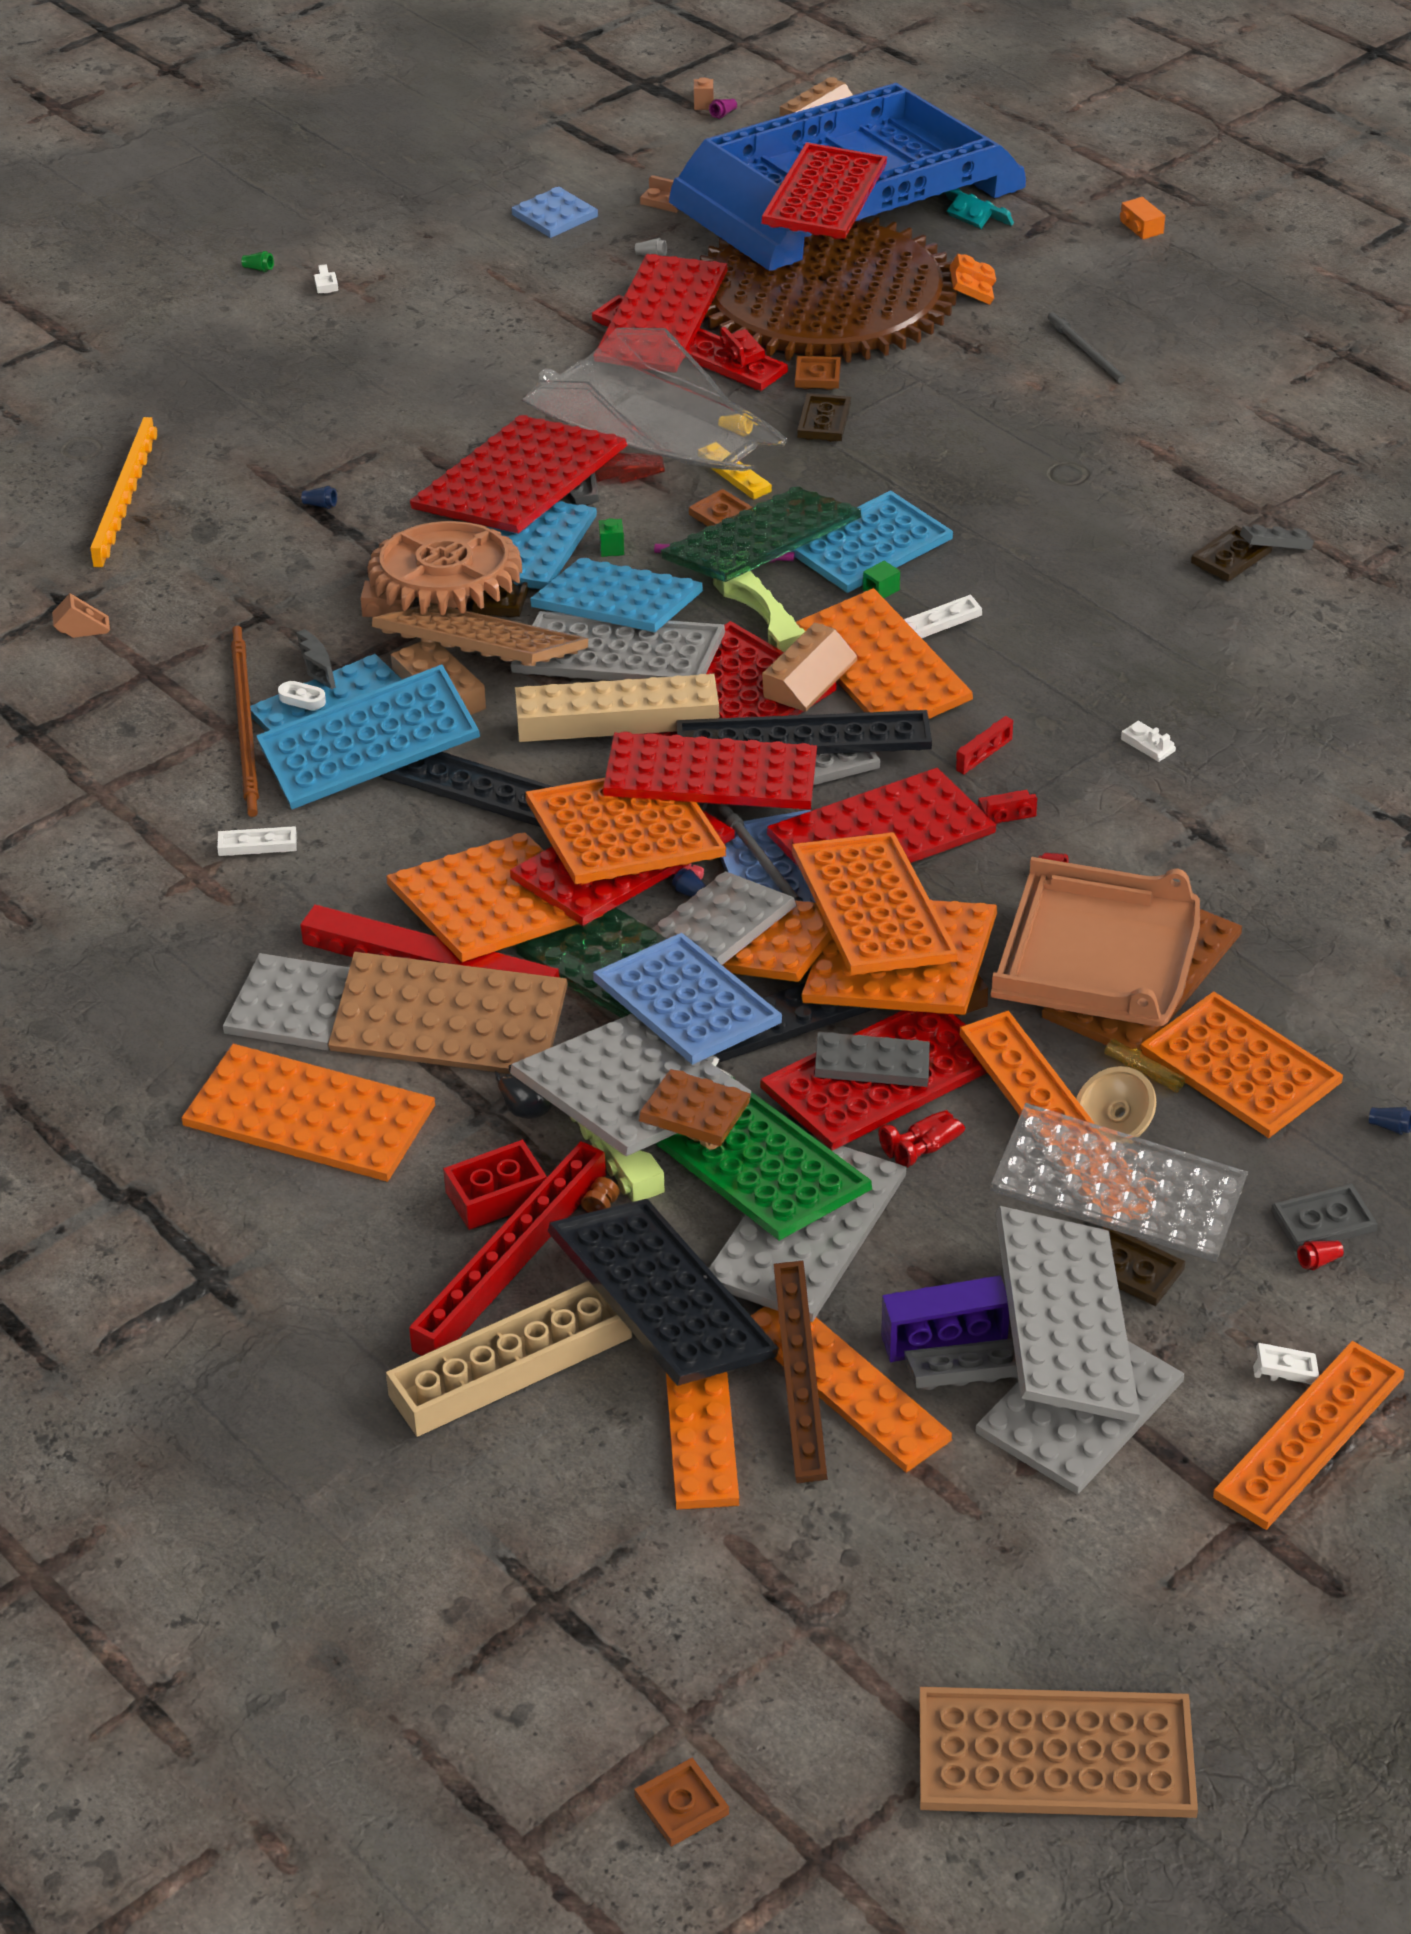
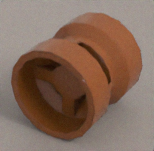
M598 1177L592 1183L590 1191H587L582 1198L581 1205L587 1213L610 1208L611 1204L619 1196L620 1189L611 1179Z

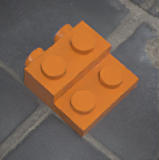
M958 253L949 266L953 289L990 305L994 300L992 286L996 282L995 270L989 264L979 263L968 255Z

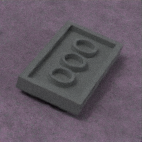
M818 1032L815 1077L927 1087L930 1042Z
M1013 1338L905 1351V1363L916 1388L931 1390L941 1385L963 1386L968 1384V1382H995L1000 1378L1008 1377L1018 1379Z

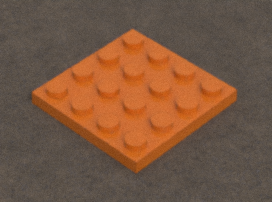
M795 901L796 907L722 966L733 974L799 982L833 937L816 903Z

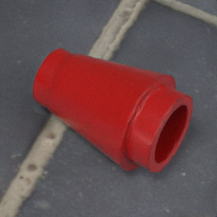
M1338 1240L1306 1241L1297 1250V1258L1300 1265L1304 1269L1309 1268L1310 1270H1316L1341 1258L1344 1254L1343 1246Z

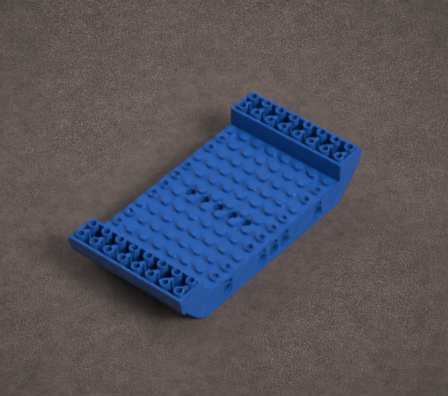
M893 83L705 139L689 159L679 177L674 179L669 203L770 271L803 260L804 237L812 235L810 232H795L788 228H772L766 224H761L763 213L806 142L887 156V164L855 221L868 216H875L884 211L893 210L896 207L909 205L918 200H925L928 197L940 195L943 192L956 190L965 185L973 184L991 197L999 198L1002 195L1014 193L1025 188L1026 177L1024 167L1018 164L1001 145L901 85Z

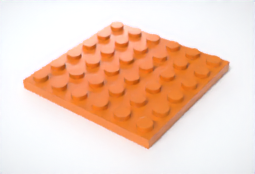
M605 778L526 792L527 804L575 884H587L591 881L613 879L618 876L639 874L655 869L661 870L666 867L687 865L692 862L713 860L726 856V846L697 802L603 796Z
M525 832L387 875V885L461 962L579 924L565 915L563 910L556 906L553 907L510 878V869L544 851Z
M930 899L958 952L957 962L945 963L943 965L935 964L917 968L870 972L863 975H850L832 938L812 965L802 992L803 1003L965 1015L996 919L997 905L958 901H934Z

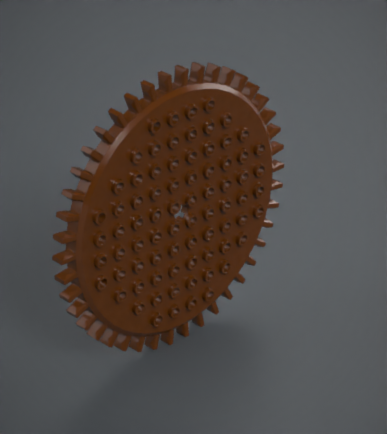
M875 217L871 223L862 222V219L855 221L845 239H834L827 235L804 237L803 260L770 271L722 238H719V248L709 246L708 256H700V260L727 263L728 269L704 319L708 318V327L710 329L719 326L720 337L722 336V327H726L731 334L746 329L760 345L766 347V356L769 357L776 350L785 352V360L790 361L794 353L804 354V356L824 355V357L843 355L846 362H851L852 354L861 352L864 358L869 360L871 350L879 349L885 356L889 355L890 344H895L904 350L906 349V338L919 343L921 342V331L932 335L934 333V324L944 325V315L951 316L952 306L956 305V295H958V291L953 289L949 266L952 261L947 262L946 252L937 253V243L926 245V236L924 234L912 239V228L909 227L900 233L896 232L897 222L893 221L887 227L879 226L880 217ZM822 276V280L826 281H820L818 280V277Z

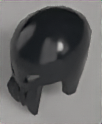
M495 1071L498 1087L504 1097L503 1100L508 1110L516 1117L534 1119L543 1116L552 1107L551 1102L512 1074H506L501 1077Z

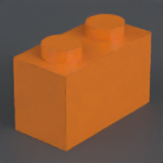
M1144 197L1122 203L1120 221L1140 238L1147 239L1164 233L1165 214Z

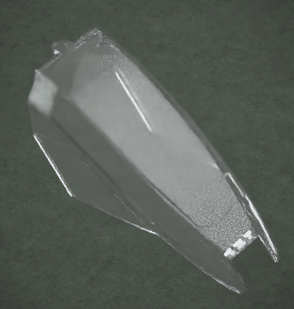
M616 328L585 360H580L560 375L552 369H543L539 373V382L522 400L542 413L570 426L597 430L604 434H616L617 437L625 438L627 447L677 459L681 463L733 471L755 469L753 465L737 464V462L756 449L758 445L784 447L787 442V438L766 421L731 402L712 378L666 328Z

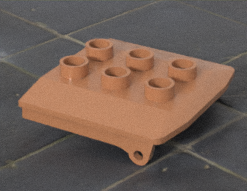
M1031 857L1030 873L998 971L993 973L991 997L1156 1027L1165 1025L1183 996L1200 930V899L1196 894L1192 893L1188 875L1183 870L1171 869L1164 875L1144 876Z

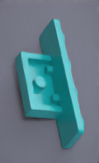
M959 188L945 192L948 199L953 201L947 210L949 216L982 229L990 217L1009 226L1014 224L1010 211L1004 207L998 208L990 201L979 200L975 195L971 193L965 194Z

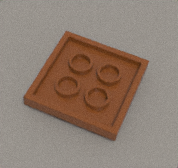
M670 1069L640 1111L639 1121L721 1146L749 1104L751 1093L741 1091L736 1087L715 1083L710 1079L692 1076L681 1070Z

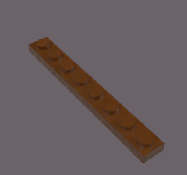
M804 1261L776 1263L773 1265L796 1483L828 1480Z

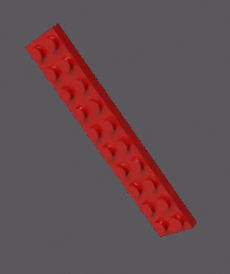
M618 295L592 312V320L609 327L624 297ZM699 328L684 358L703 368L710 369L760 391L788 372V364L766 355L762 359L741 366L736 359L734 360L731 357L730 352L722 347L720 336Z

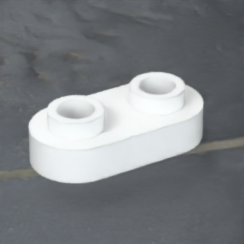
M288 681L282 683L278 688L280 701L288 705L316 711L326 703L325 692L319 687L296 681Z

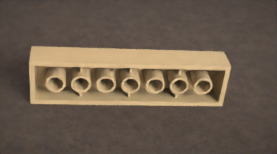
M714 674L515 687L519 742L614 736V732H631L632 734L677 731V720L719 718V702Z
M587 1281L387 1371L388 1395L416 1437L631 1339L632 1332L594 1286Z

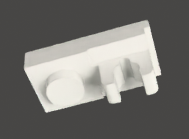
M1140 721L1135 722L1121 733V740L1158 762L1176 751L1174 742L1170 741L1169 734L1166 733L1162 736L1159 734V728L1152 729Z
M1263 1343L1257 1344L1258 1358L1253 1365L1256 1378H1260L1261 1374L1270 1375L1271 1381H1276L1278 1377L1286 1378V1380L1312 1384L1319 1377L1316 1354Z

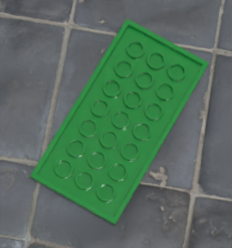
M752 1091L749 1104L721 1146L715 1149H708L701 1145L700 1141H694L679 1133L655 1143L778 1241L872 1190V1181Z

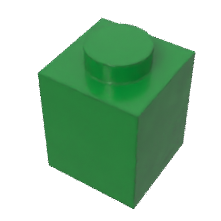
M609 518L599 520L601 557L624 555L622 519Z
M884 560L863 571V591L874 588L883 598L892 595L900 590V570Z

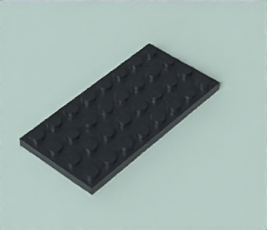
M648 1199L549 1223L547 1232L677 1386L777 1357L778 1346Z

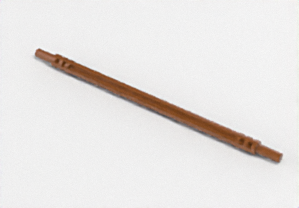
M234 626L232 628L233 641L231 642L243 776V797L247 802V814L250 817H255L258 814L257 800L259 799L252 731L246 644L242 637V628Z

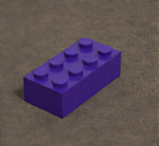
M1001 1275L882 1295L881 1337L890 1362L905 1360V1351L1008 1339L1009 1308L1006 1289Z

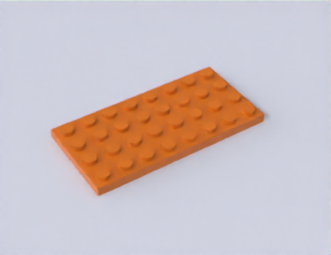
M874 588L796 621L797 625L805 631L814 622L836 629L857 655V661L837 682L864 712L927 710L928 718L930 719L973 700V692Z
M894 832L792 844L794 859L850 975H863L870 972L892 971L894 969L917 968L920 966L957 962L958 952Z
M232 1044L182 1116L183 1126L388 1182L435 1107V1097Z

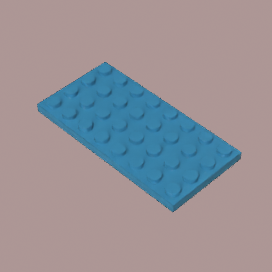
M441 664L256 735L291 809H295L478 738L480 733L449 675Z

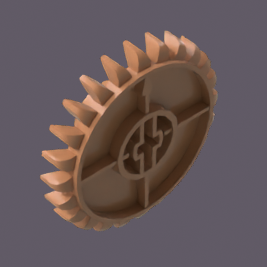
M458 521L426 523L395 533L390 539L384 540L379 544V548L372 552L371 560L368 563L370 588L375 586L377 597L386 592L387 604L391 605L401 594L403 611H406L415 597H418L421 614L426 613L430 603L438 605L441 615H445L447 607L458 608L461 613H465L466 604L471 600H474L478 607L482 609L484 608V590L498 602L500 601L499 586L511 593L512 581L520 583L519 573H522V560L519 549L513 545L509 537L502 536L501 532L486 528L483 525Z

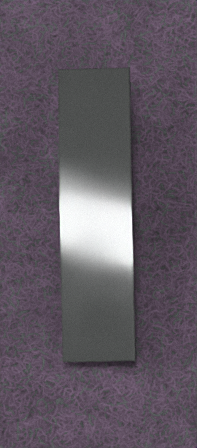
M305 629L296 632L308 675L330 689L336 688L330 658L324 645Z

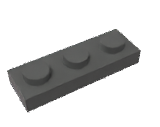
M1254 524L1252 527L1242 526L1240 535L1252 545L1311 550L1314 543L1306 531L1294 528L1292 531L1278 526H1274L1271 529Z

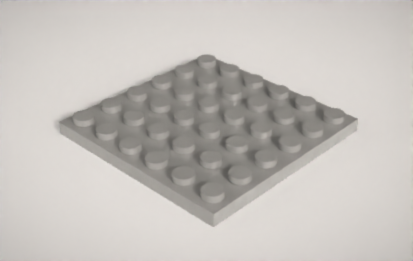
M629 1014L511 1064L510 1072L514 1077L625 1156L677 1134L639 1121L640 1111L670 1069L681 1070L692 1076L710 1079L715 1083L736 1087L741 1091L751 1093V1090L739 1081L733 1079L705 1059L692 1065L633 1014Z

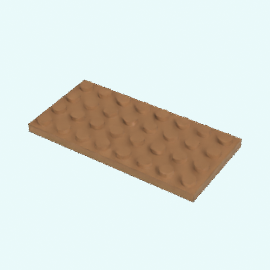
M430 603L425 614H421L420 606L408 608L406 611L400 610L372 617V627L382 629L383 633L393 634L397 632L401 633V637L404 638L419 637L422 642L433 643L436 641L440 642L443 647L458 646L461 647V651H479L482 656L492 657L497 655L501 656L503 661L518 660L525 666H535L536 662H549L550 658H563L564 654H577L578 650L588 648L589 638L469 611L461 613L459 609L447 607L445 615H441L438 605Z
M354 952L328 1046L330 1051L510 1074L509 1065L553 1047L568 985L567 979Z
M920 1687V1810L1197 1818L1198 1804L1189 1694Z

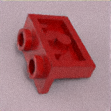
M726 327L721 328L722 336L720 337L722 347L727 349L734 360L736 359L741 366L765 357V350L746 329L731 334Z
M1028 790L978 798V807L995 824L1036 817L1037 796L1036 794L1030 795Z

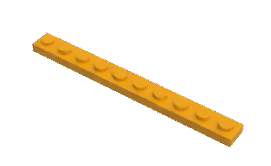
M143 417L90 547L94 567H103L106 558L110 557L111 545L115 544L116 533L121 529V520L126 517L127 505L131 504L132 493L137 488V480L142 476L143 465L147 464V455L152 451L153 440L157 439V428L153 426L152 417Z

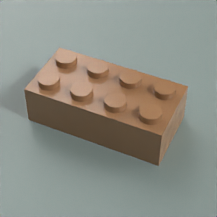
M421 641L391 654L392 670L401 679L442 664L470 715L486 709L484 684L449 651L441 646L439 642L426 643Z

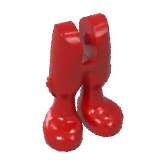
M944 1110L914 1123L908 1128V1132L899 1134L893 1125L886 1124L879 1128L878 1136L885 1154L890 1159L895 1157L897 1164L908 1168L913 1166L917 1158L922 1154L933 1153L955 1140L965 1131V1126L958 1119H955L948 1110Z

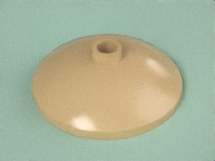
M1111 1067L1098 1072L1083 1085L1076 1098L1112 1147L1125 1145L1138 1138L1151 1123L1156 1110V1094L1151 1082L1141 1072L1130 1067ZM1122 1112H1125L1123 1116L1119 1117Z

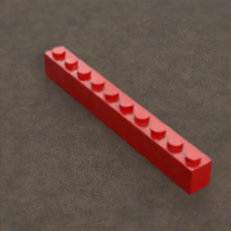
M316 904L300 924L303 944L353 957L354 952L559 977L558 968L497 952H491L461 962L437 936Z
M582 1141L577 1144L411 1324L409 1331L413 1352L423 1356L458 1340L548 1241L551 1237L547 1232L549 1223L568 1218L581 1204V1200L586 1192L590 1191L594 1180L598 1177L606 1176L604 1151Z

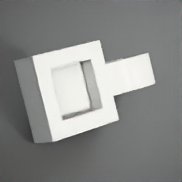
M327 264L318 265L320 274L314 275L317 293L338 291L335 272L329 273Z

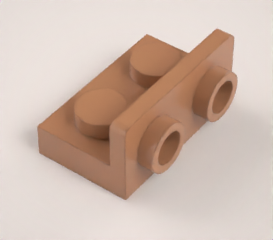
M651 175L649 177V188L640 197V204L677 213L679 210L669 203L670 191L674 180Z

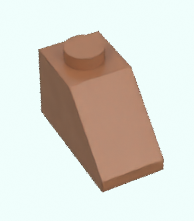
M705 77L694 79V110H709V106L714 100L713 79Z
M70 593L52 612L53 626L60 633H66L73 638L107 634L110 631L109 616Z

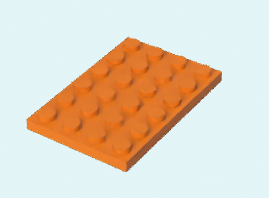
M1214 991L1140 1045L1143 1055L1267 1138L1273 1136L1342 1083L1343 1074Z

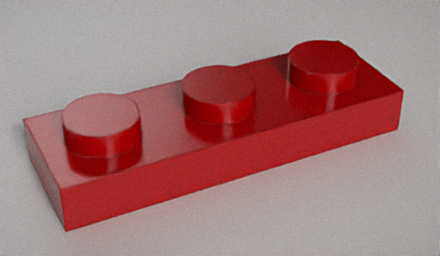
M1007 716L1003 717L998 722L993 723L987 730L978 734L969 743L961 746L956 753V771L963 775L1010 742L1013 736V719Z

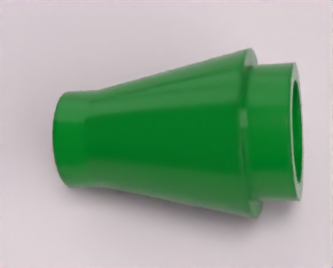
M267 251L243 255L241 264L243 268L267 272L274 267V257Z

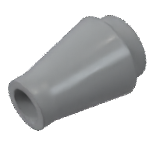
M661 238L636 243L635 253L646 256V254L666 256L667 243L665 240H661Z

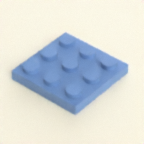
M554 187L550 191L536 195V197L512 207V215L552 238L598 217V209L561 187Z

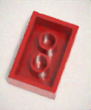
M524 1140L443 1168L445 1192L468 1230L514 1214L547 1178Z

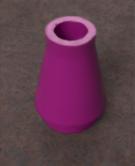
M733 98L715 99L709 106V112L712 117L721 119L731 111L736 110L737 102Z

